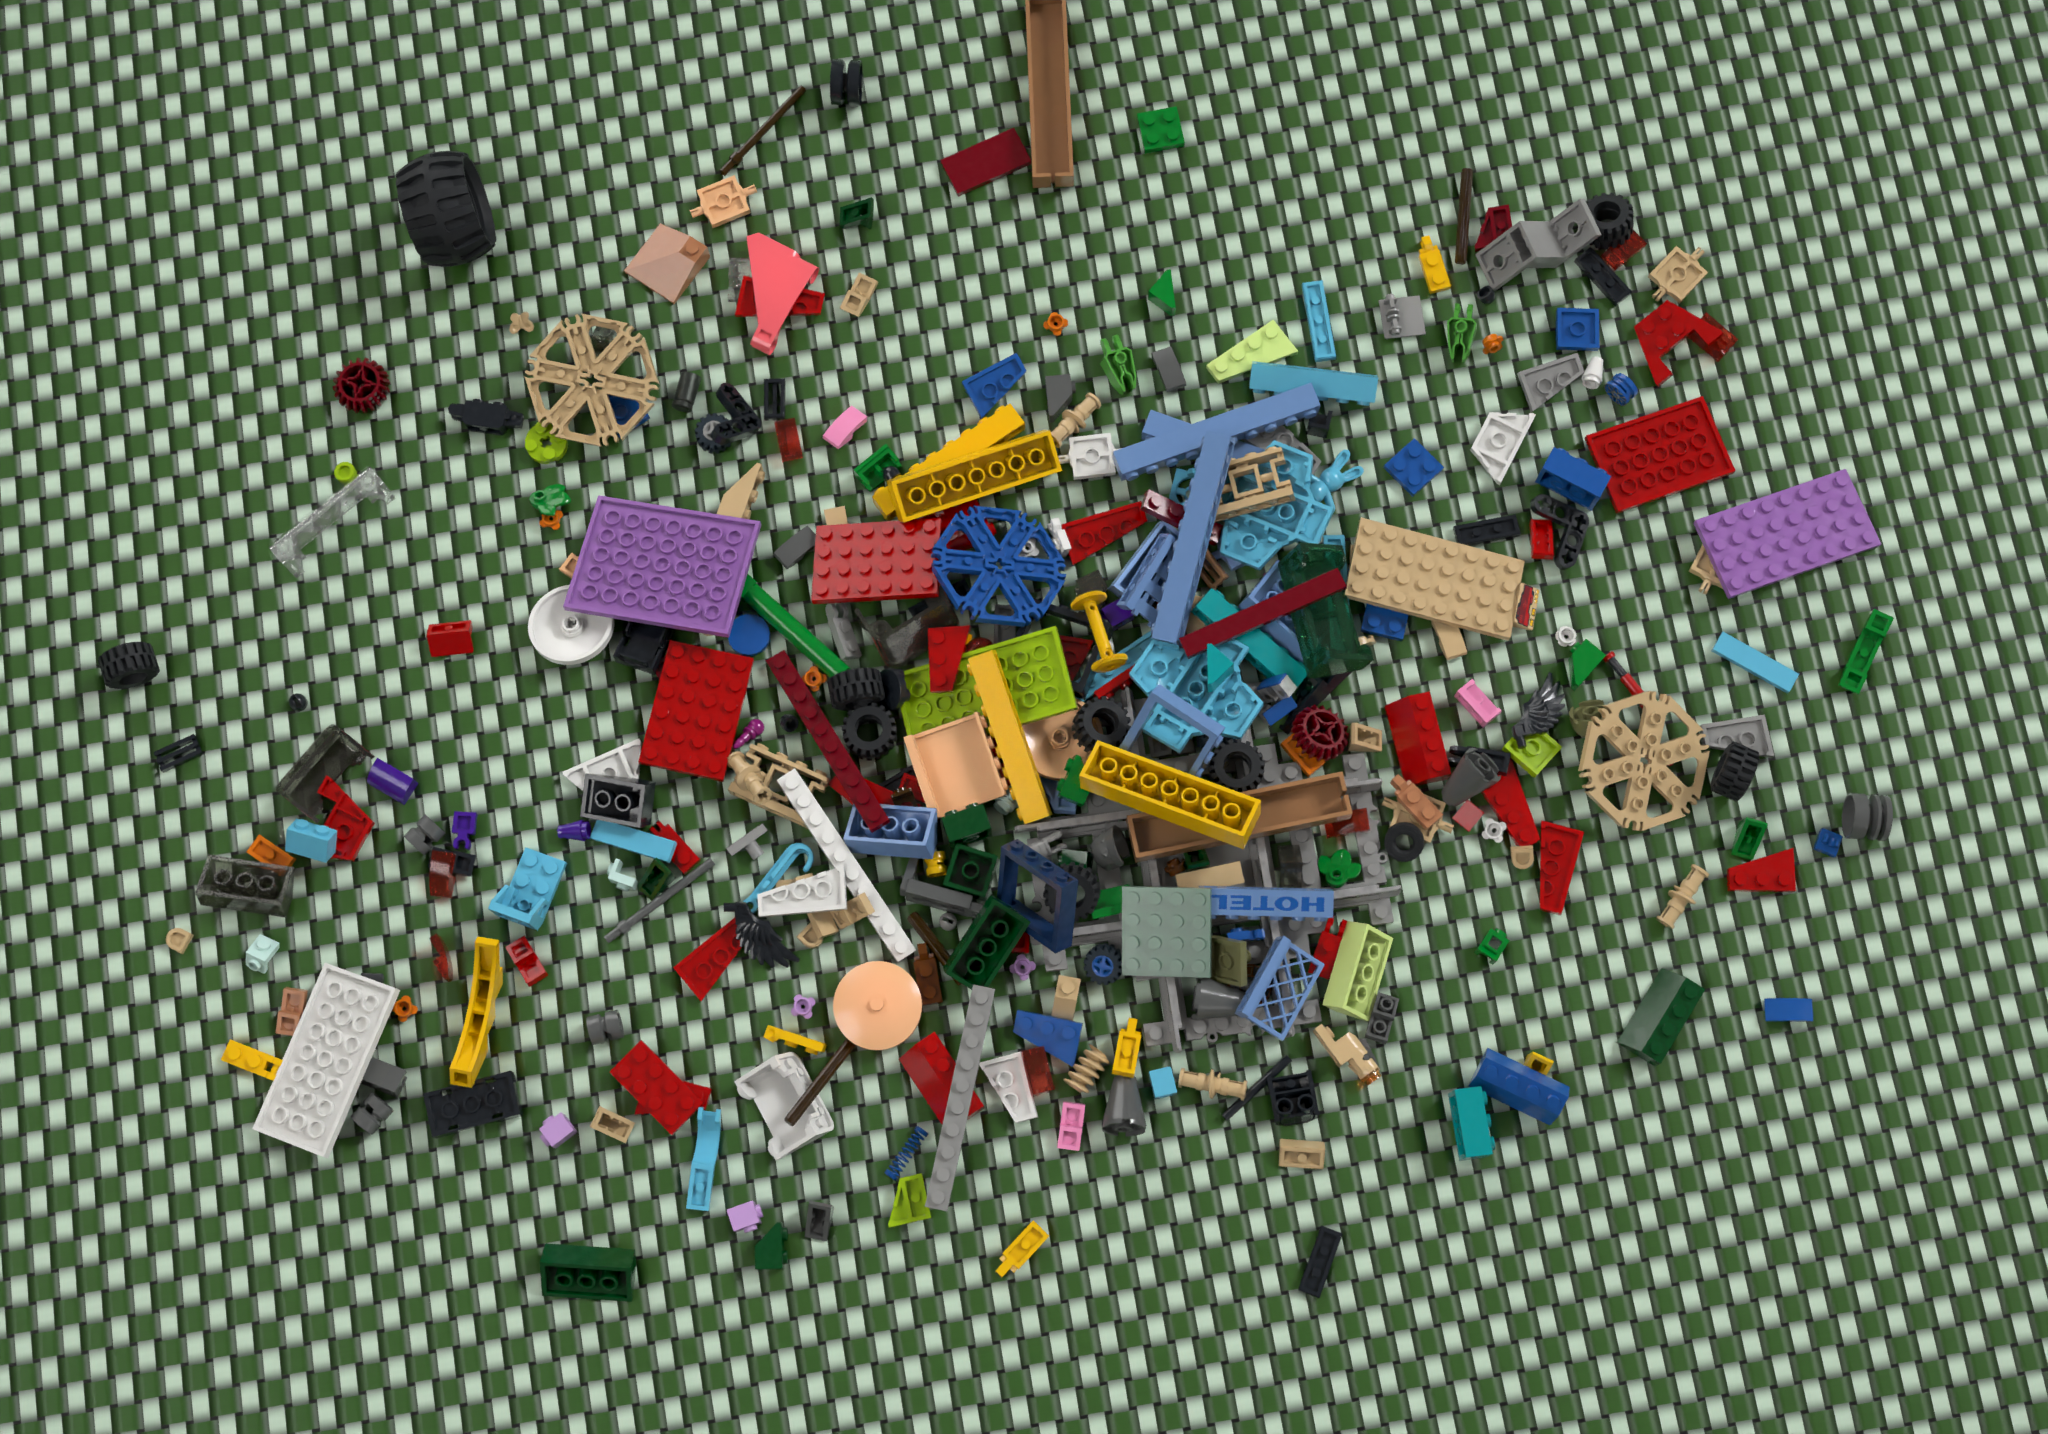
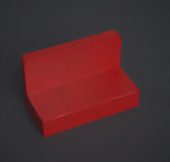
M472 621L430 624L426 637L431 656L473 653L474 647L471 638Z

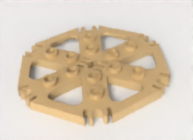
M576 314L577 321L575 324H571L570 320L565 318V324L567 325L565 328L564 321L561 320L530 354L529 357L536 358L537 361L532 359L527 361L529 364L534 365V370H525L527 375L533 376V378L525 377L539 423H542L541 426L544 428L549 424L553 425V429L549 432L550 434L555 435L554 437L599 447H603L601 444L602 438L603 444L609 446V437L613 436L614 441L619 443V436L617 435L619 433L623 441L655 404L648 403L647 400L653 402L657 400V398L650 396V391L659 390V387L651 385V383L659 384L645 338H642L643 335L640 333L635 337H631V332L635 329L633 326H629V323L582 314V322L581 317ZM597 326L615 330L617 336L596 358L589 335L590 328ZM567 337L576 366L547 360L546 353L559 338ZM633 352L641 354L647 372L644 379L614 373ZM594 375V378L602 383L596 382L590 386V383L582 378L587 379ZM548 382L570 387L550 410L545 409L539 391L541 383ZM608 395L635 400L639 403L638 411L626 424L619 425L617 423ZM587 403L596 429L595 434L591 436L571 432L568 428L570 421Z
M1645 691L1602 705L1605 708L1598 709L1602 714V718L1599 719L1596 716H1592V721L1588 722L1578 771L1587 769V772L1580 773L1579 777L1587 776L1589 780L1587 784L1582 785V788H1592L1584 792L1622 828H1628L1630 821H1632V830L1643 831L1685 817L1686 815L1683 813L1691 812L1686 806L1687 802L1691 805H1696V800H1700L1710 751L1701 753V750L1708 749L1709 745H1700V739L1706 737V734H1696L1699 731H1703V729L1671 696L1660 694L1657 701L1655 691ZM1642 704L1643 710L1636 736L1620 720L1619 712L1622 709ZM1669 712H1673L1687 726L1688 733L1660 743L1666 715ZM1602 735L1622 756L1596 764L1593 756L1598 736ZM1645 757L1648 760V764L1643 765L1640 759ZM1694 757L1697 760L1694 783L1692 786L1687 787L1673 774L1667 765ZM1628 779L1622 810H1618L1603 795V789L1607 785ZM1651 785L1672 805L1670 812L1653 818L1648 817L1646 814Z

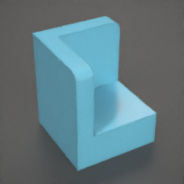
M1171 1067L1149 1071L1148 1075L1154 1099L1177 1094Z

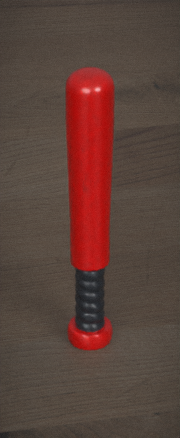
M1613 651L1603 658V661L1605 663L1608 662L1618 676H1620V681L1632 696L1644 692L1633 677L1622 668L1616 660V655Z

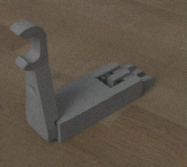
M909 858L900 886V895L905 896L906 901L976 918L983 904L973 902V895L914 880L920 858Z

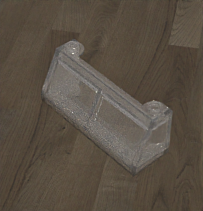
M367 466L269 544L268 547L297 578L305 572L302 569L301 562L306 556L300 549L365 497L372 504L376 500H382L388 505L395 499V496L374 470Z

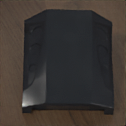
M1306 1070V1072L1275 1078L1269 1076L1266 1078L1275 1125L1290 1126L1308 1123L1319 1118L1311 1070Z

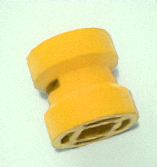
M935 851L933 859H924L928 867L926 869L927 877L946 875L948 868L944 863L946 859L945 851Z

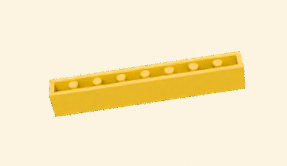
M1011 404L1000 406L994 412L995 414L989 418L984 417L973 429L969 428L963 431L955 441H948L943 446V449L937 453H930L924 462L914 464L906 474L1007 442L1025 430V422ZM888 486L878 488L872 496L873 503L886 521H891L897 517L889 488Z
M990 650L968 658L969 664H967V669L970 676L975 678L976 684L974 689L978 697L981 696L983 702L981 710L984 717L989 719L990 726H988L990 736L995 738L998 745L995 747L998 758L1003 760L1005 766L1002 767L1003 774L1006 780H1010L1012 787L1009 788L1012 799L1017 801L1019 808L1016 811L1020 821L1023 820L1024 824L1052 815L996 650Z

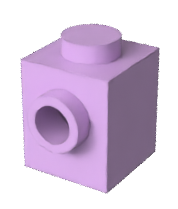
M559 1113L555 1117L553 1115L542 1122L543 1126L539 1128L542 1132L540 1138L547 1147L551 1145L554 1148L559 1147L577 1133V1130L563 1113Z
M754 1201L727 1209L734 1232L744 1230L745 1233L754 1231L758 1229L757 1225L762 1223L760 1218L764 1217L760 1204L756 1205Z

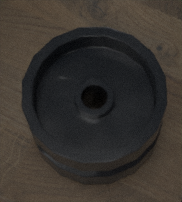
M833 59L830 73L831 104L843 105L847 93V102L850 106H861L864 87L862 61L851 60L846 73V63L844 60Z

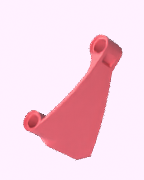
M755 233L746 236L758 327L751 339L750 345L767 355H771L777 345L778 335L786 317L806 284H812L815 281L819 267L801 259L800 255L793 249L761 233Z

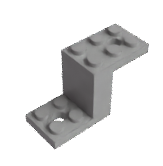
M1579 199L1550 221H1519L1475 255L1490 287L1493 290H1497L1526 268H1557L1602 234L1585 199ZM1575 222L1578 225V231L1576 233H1574L1572 229ZM1500 256L1503 257V265L1501 267L1498 264Z

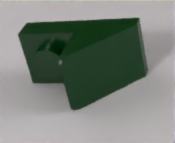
M871 197L840 207L839 226L847 229L861 224L868 229H872L874 199Z

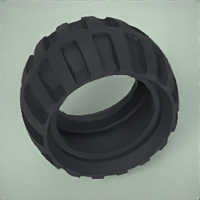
M439 151L425 154L412 160L396 173L397 196L402 216L415 249L424 263L437 267L462 265L482 257L496 246V229L487 194L480 175L467 153Z

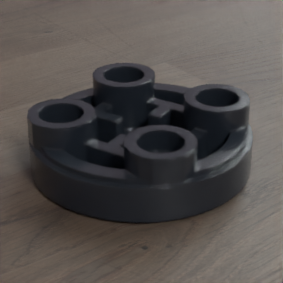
M886 668L880 672L885 698L879 702V705L884 706L886 711H898L904 702L910 699V691L907 689L904 679L905 673L902 669Z

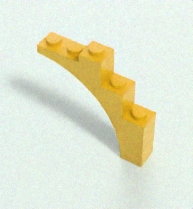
M477 936L475 940L474 970L467 1014L460 1041L449 1068L450 1084L472 1088L488 1053V1033L496 1017L495 1000L503 984V967H500L499 940Z

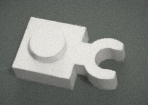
M1059 518L1051 519V523L1047 524L1048 530L1053 536L1051 540L1061 556L1066 557L1071 550V545L1065 529L1062 530Z

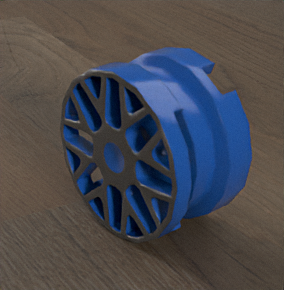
M1622 373L1614 375L1612 380L1608 381L1604 386L1607 395L1621 406H1625L1631 398L1638 394V389L1633 381Z

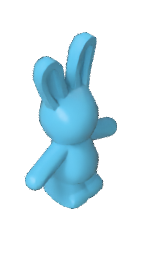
M1349 450L1341 451L1331 467L1325 469L1319 478L1313 474L1311 476L1310 490L1314 500L1321 502L1324 499L1325 505L1334 508V511L1335 505L1330 492L1338 490L1342 487L1343 483L1360 477L1364 472L1361 466H1355L1341 473V468L1350 458Z

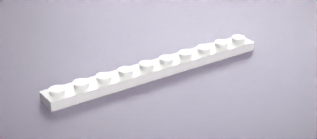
M794 768L777 779L776 782L834 869L841 865L845 866L846 887L852 896L856 897L865 892L875 912L866 917L896 962H900L916 951L796 769Z

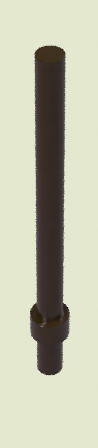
M802 85L793 92L737 152L734 151L729 156L728 162L719 170L722 175L726 176L734 166H738L751 148L806 92Z

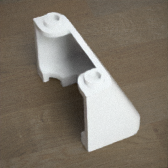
M794 1052L775 1055L734 1081L739 1095L748 1100L754 1099L773 1136L768 1142V1151L775 1161L782 1159L834 1129L833 1120L819 1094L794 1126H790L784 1121V1118L812 1083L801 1059Z

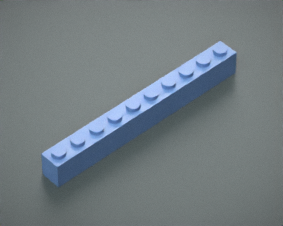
M1312 383L1113 451L1112 459L1121 481L1126 479L1127 481H1132L1143 473L1152 474L1161 467H1172L1181 460H1192L1198 457V454L1201 453L1200 442L1205 437L1206 431L1229 435L1236 441V444L1238 440L1244 438L1247 440L1255 438L1258 433L1264 431L1266 433L1272 432L1278 426L1284 424L1286 426L1292 425L1298 419L1304 417L1305 419H1310L1317 415L1321 405Z
M1206 431L1205 437L1201 439L1200 457L1195 461V476L1190 480V494L1184 503V517L1178 525V540L1174 541V555L1167 567L1169 574L1167 581H1164L1162 585L1163 596L1161 602L1157 604L1156 613L1158 615L1156 622L1151 627V638L1154 640L1176 644L1179 647L1182 646L1179 638L1185 635L1236 442L1229 435Z

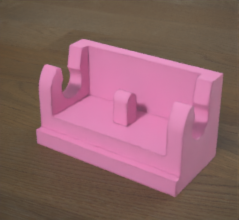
M1473 679L1454 695L1483 728L1501 713V709L1497 708L1477 687Z

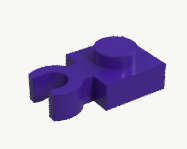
M454 811L452 833L458 834V837L453 841L455 849H459V843L462 841L466 843V850L471 849L469 835H475L478 816L476 812Z

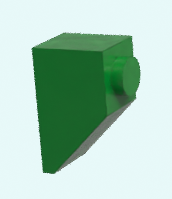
M1587 639L1582 644L1577 642L1570 650L1572 655L1568 662L1571 689L1573 691L1583 683L1606 656Z

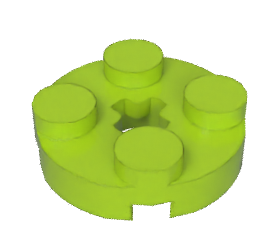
M537 422L526 435L525 448L530 457L540 464H550L549 462L555 460L557 462L565 455L568 449V441L554 437L555 435L549 433L553 429L552 424L544 428L541 426L542 423ZM550 439L549 441L552 444L550 446L546 445L545 448L542 447V441Z

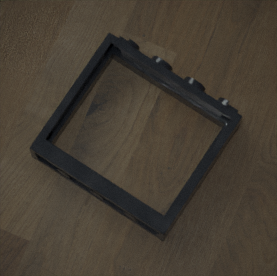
M1033 598L1037 604L1044 600L1043 598H1039V600ZM1053 604L1046 611L1047 614L1091 628L1088 617L1083 611H1078L1077 613L1071 611L1065 605L1056 606ZM1029 616L1031 619L1030 625L1020 626L1015 638L1028 634L1034 621L1032 616ZM1101 618L1110 641L1114 632L1108 620ZM1095 644L1080 682L1071 681L1075 697L1085 700L1096 675V672L1092 671L1091 666L1094 662L1101 659L1097 644Z

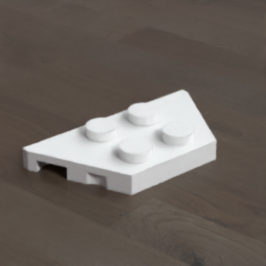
M1490 412L1470 451L1498 485L1501 484L1536 414L1516 415V413L1501 414Z
M636 739L562 773L582 791L585 774L587 773L639 779L640 764L638 761L641 753V740Z

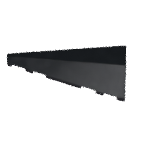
M1329 633L1326 636L1327 640L1323 648H1318L1316 652L1318 658L1315 664L1309 666L1307 670L1309 673L1303 679L1296 692L1297 699L1295 703L1297 707L1289 712L1284 725L1279 726L1287 735L1291 732L1292 722L1299 712L1303 711L1306 707L1318 706L1365 660L1354 649L1352 654H1330Z

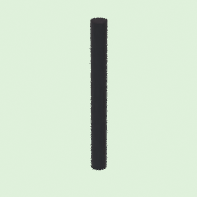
M1285 1055L1246 1091L1244 1101L1240 1100V1098L1237 1099L1221 1116L1228 1121L1267 1085V1077L1275 1078L1292 1060Z

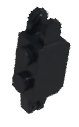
M473 399V401L466 400L465 404L452 403L448 408L452 419L463 422L471 432L502 436L507 433L508 428H522L524 415L509 410L507 405L502 402H493L492 404L485 403V401L480 399Z

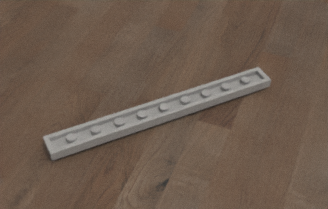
M973 985L925 1203V1207L948 1211L995 989L978 985Z

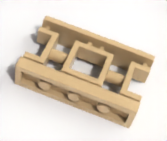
M1273 446L1265 449L1264 452H1251L1242 458H1231L1227 472L1231 483L1224 485L1222 494L1233 491L1235 501L1223 504L1221 497L1215 522L1296 501L1290 479L1280 482L1276 467L1286 464L1282 447L1277 448ZM1270 462L1272 472L1260 475L1258 465ZM1255 473L1258 488L1238 493L1235 478ZM1274 480L1277 490L1265 493L1262 483Z
M757 743V745L750 744L749 751L745 756L754 762L753 765L759 767L762 759L755 754L781 765L780 767L772 763L768 773L761 771L765 786L769 787L775 772L785 775L795 768L799 774L820 783L811 781L808 789L812 794L815 789L825 793L830 780L823 771L818 769L815 772L807 769L808 765L803 762L796 761L794 763L789 761L788 756L780 752L776 754L769 752V748L760 743ZM737 775L734 778V782H731L728 788L731 795L807 828L796 810L779 803L789 804L790 801L786 795L784 797L772 791V796L768 802L758 804L753 800L751 792L743 791L737 786Z

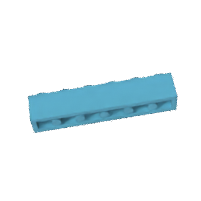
M1252 361L1249 389H1253L1254 393L1265 394L1266 390L1274 391V395L1312 383L1318 400L1328 401V398H1336V402L1349 403V400H1354L1359 405L1369 406L1370 402L1375 403L1378 376Z

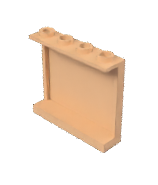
M974 712L973 715L915 735L911 734L903 737L926 807L937 809V819L944 817L948 811L957 810L959 812L965 810V807L969 804L978 803L980 805L1007 795L1006 790L1009 789L1006 778L1001 777L999 769H1002L1000 759L998 756H994L992 750L995 748L994 741L991 736H987L985 730L988 727L987 720L979 712Z

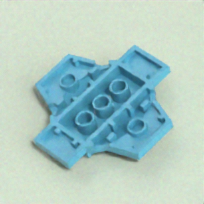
M1275 440L1267 448L1273 446L1277 448L1282 447L1286 464L1276 467L1280 482L1290 479L1296 501L1226 519L1223 526L1221 555L1257 570H1261L1282 547L1294 542H1302L1317 548L1334 513V508L1315 501L1310 490L1313 455ZM1270 462L1258 465L1260 475L1272 472ZM1228 473L1226 476L1225 484L1231 483ZM1255 473L1235 478L1238 493L1258 488ZM1274 480L1262 483L1265 493L1277 490ZM1233 491L1221 495L1223 504L1235 501Z
M1152 639L1129 673V677L1145 695L1149 697L1155 687L1160 684L1224 726L1225 729L1221 736L1242 739L1263 707V701L1246 683L1241 681L1239 665L1248 653L1249 647L1235 639L1216 647L1234 663V672L1213 692H1208L1207 651L1188 659L1184 649L1180 648L1179 645ZM1159 703L1143 728L1145 734L1178 753H1181L1189 739H1192L1194 736L1204 735V733Z

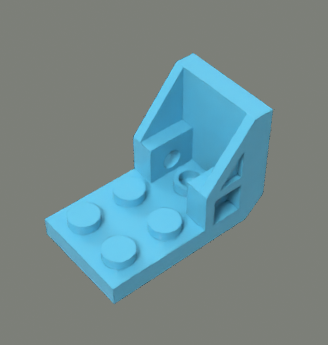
M525 847L510 886L504 885L491 900L488 909L498 917L538 931L543 924L567 863Z

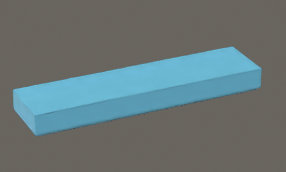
M1323 280L1302 283L1315 362L1336 360Z
M1725 632L1720 634L1711 650L1787 694L1799 676L1797 672Z
M596 820L590 836L592 840L653 859L657 857L660 861L670 863L677 846L675 841L601 820Z

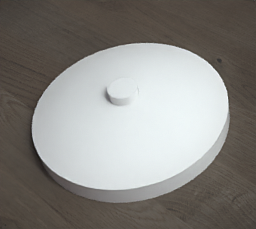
M570 585L558 587L545 594L532 609L528 621L529 637L538 653L545 659L562 665H574L592 659L607 646L614 631V618L564 610L563 605Z

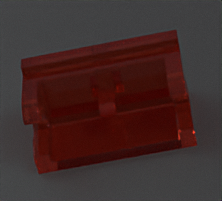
M1706 312L1701 319L1720 329L1724 335L1709 347L1695 331L1688 337L1719 362L1733 348L1738 339Z
M1044 1046L1022 1051L1033 1097L1055 1090Z

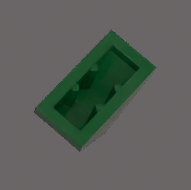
M1205 849L1182 853L1186 872L1210 866Z
M656 857L637 885V888L652 901L675 880L676 876Z

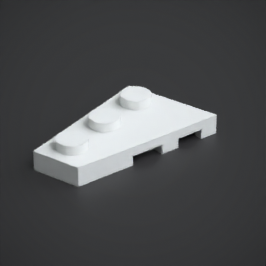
M1022 1052L979 1063V1066L985 1072L1015 1123L1038 1117Z

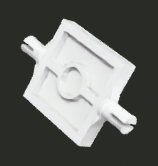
M1111 433L1069 437V454L1058 456L1060 464L1070 463L1073 469L1074 480L1116 475L1115 464L1112 458L1113 451L1119 449H1115L1113 446Z

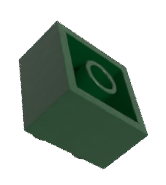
M972 803L967 805L965 810L959 812L951 810L946 812L944 817H941L951 850L955 849L956 843L965 846L992 837L991 825L983 804Z
M956 843L943 887L973 895V898L986 902L998 865V856Z

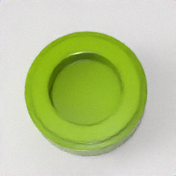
M341 462L335 467L334 475L340 483L349 484L356 479L357 471L351 463Z

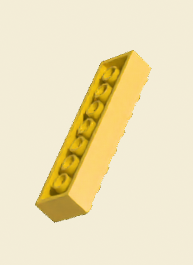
M1041 430L887 480L886 482L898 521L900 520V522L904 523L1060 472L1062 468L1051 431Z
M1097 740L1079 775L1080 788L1241 849H1244L1261 814V800L1099 740Z

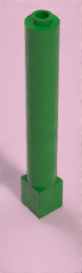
M747 574L740 598L744 603L746 602L829 678L837 673L851 669L764 591L757 581Z

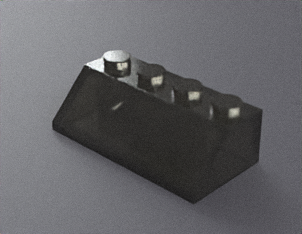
M208 855L195 894L200 905L286 918L293 899L295 869L294 867Z

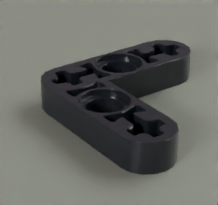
M722 383L716 391V397L733 419L717 424L712 430L711 438L719 445H725L755 435L762 425L759 417L737 389L729 383ZM735 406L741 408L743 412L737 410ZM732 426L738 428L740 432L735 431Z
M1540 494L1534 497L1530 502V507L1535 514L1565 527L1554 557L1555 565L1562 570L1574 566L1589 525L1588 515L1548 495ZM1542 500V505L1546 507L1540 508V504L1537 502ZM1556 508H1561L1564 511L1563 518L1556 516ZM1578 517L1580 518L1579 522L1582 523L1577 526V521L1575 520ZM1569 535L1575 537V546H1571L1568 543L1567 537ZM1567 554L1566 560H1568L1569 562L1564 563V559L1562 557Z

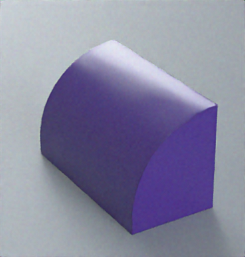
M379 758L375 760L367 778L369 785L403 805L406 804L419 784L410 776Z

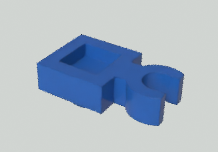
M1234 928L1230 929V933H1227L1226 938L1246 942L1264 940L1265 931L1264 928L1252 931Z

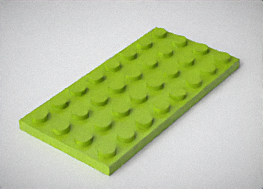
M1053 626L963 653L953 692H930L929 664L904 671L906 686L910 691L909 701L904 702L901 707L907 736L973 715L974 712H979L981 716L983 715L981 710L983 702L981 696L978 697L974 689L976 681L974 676H970L967 664H969L968 658L990 650H996L1022 725L1077 710L1078 707L1057 627ZM986 717L987 724L990 726L989 719ZM988 727L985 728L987 736L990 735Z

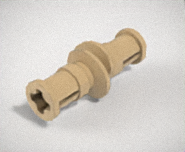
M1087 393L1086 398L1073 411H1063V420L1051 432L1056 448H1060L1062 442L1073 432L1079 433V427L1085 429V420L1089 418L1095 409H1099L1102 406L1100 400L1094 394Z
M740 751L730 754L727 758V765L729 768H733L737 775V786L743 791L751 792L755 803L764 804L768 802L772 796V791L763 784V775H761L760 768L757 765H750L746 762L744 754Z
M1692 864L1691 871L1683 879L1680 887L1674 885L1673 887L1676 891L1669 890L1668 895L1672 899L1669 900L1665 910L1656 919L1664 926L1674 929V923L1680 914L1684 912L1688 903L1696 904L1692 896L1696 894L1704 878L1709 877V873L1701 867Z
M1181 1068L1178 1087L1182 1088V1086L1199 1091H1209L1211 1099L1215 1097L1216 1093L1224 1096L1240 1097V1100L1244 1101L1248 1081L1239 1082L1229 1078H1220V1072L1215 1077L1213 1069H1211L1209 1075L1200 1072L1185 1071V1068Z

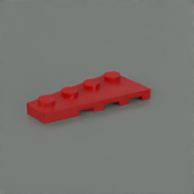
M743 275L735 317H757L752 277ZM803 289L788 316L821 315L825 293Z
M1135 502L1061 524L1062 530L1065 529L1071 545V550L1068 554L1072 566L1146 523L1145 512L1140 510L1142 502Z
M1510 758L1507 776H1501V779L1496 784L1481 793L1500 822L1506 824V831L1516 846L1534 845L1541 839L1512 759Z
M1541 820L1540 910L1562 915L1584 831Z
M735 917L673 967L700 1001L704 999L742 948L740 946V939H736L737 925L735 924Z

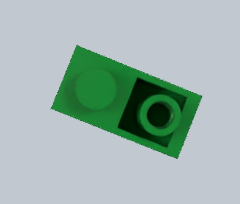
M1075 755L1073 759H1068L1064 768L1067 771L1064 779L1060 778L1056 790L1059 791L1057 797L1081 807L1085 804L1089 791L1080 788L1079 775L1084 764L1081 756Z

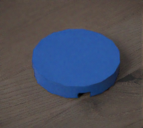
M745 614L734 620L728 641L736 653L752 657L767 648L771 634L767 623L761 617Z

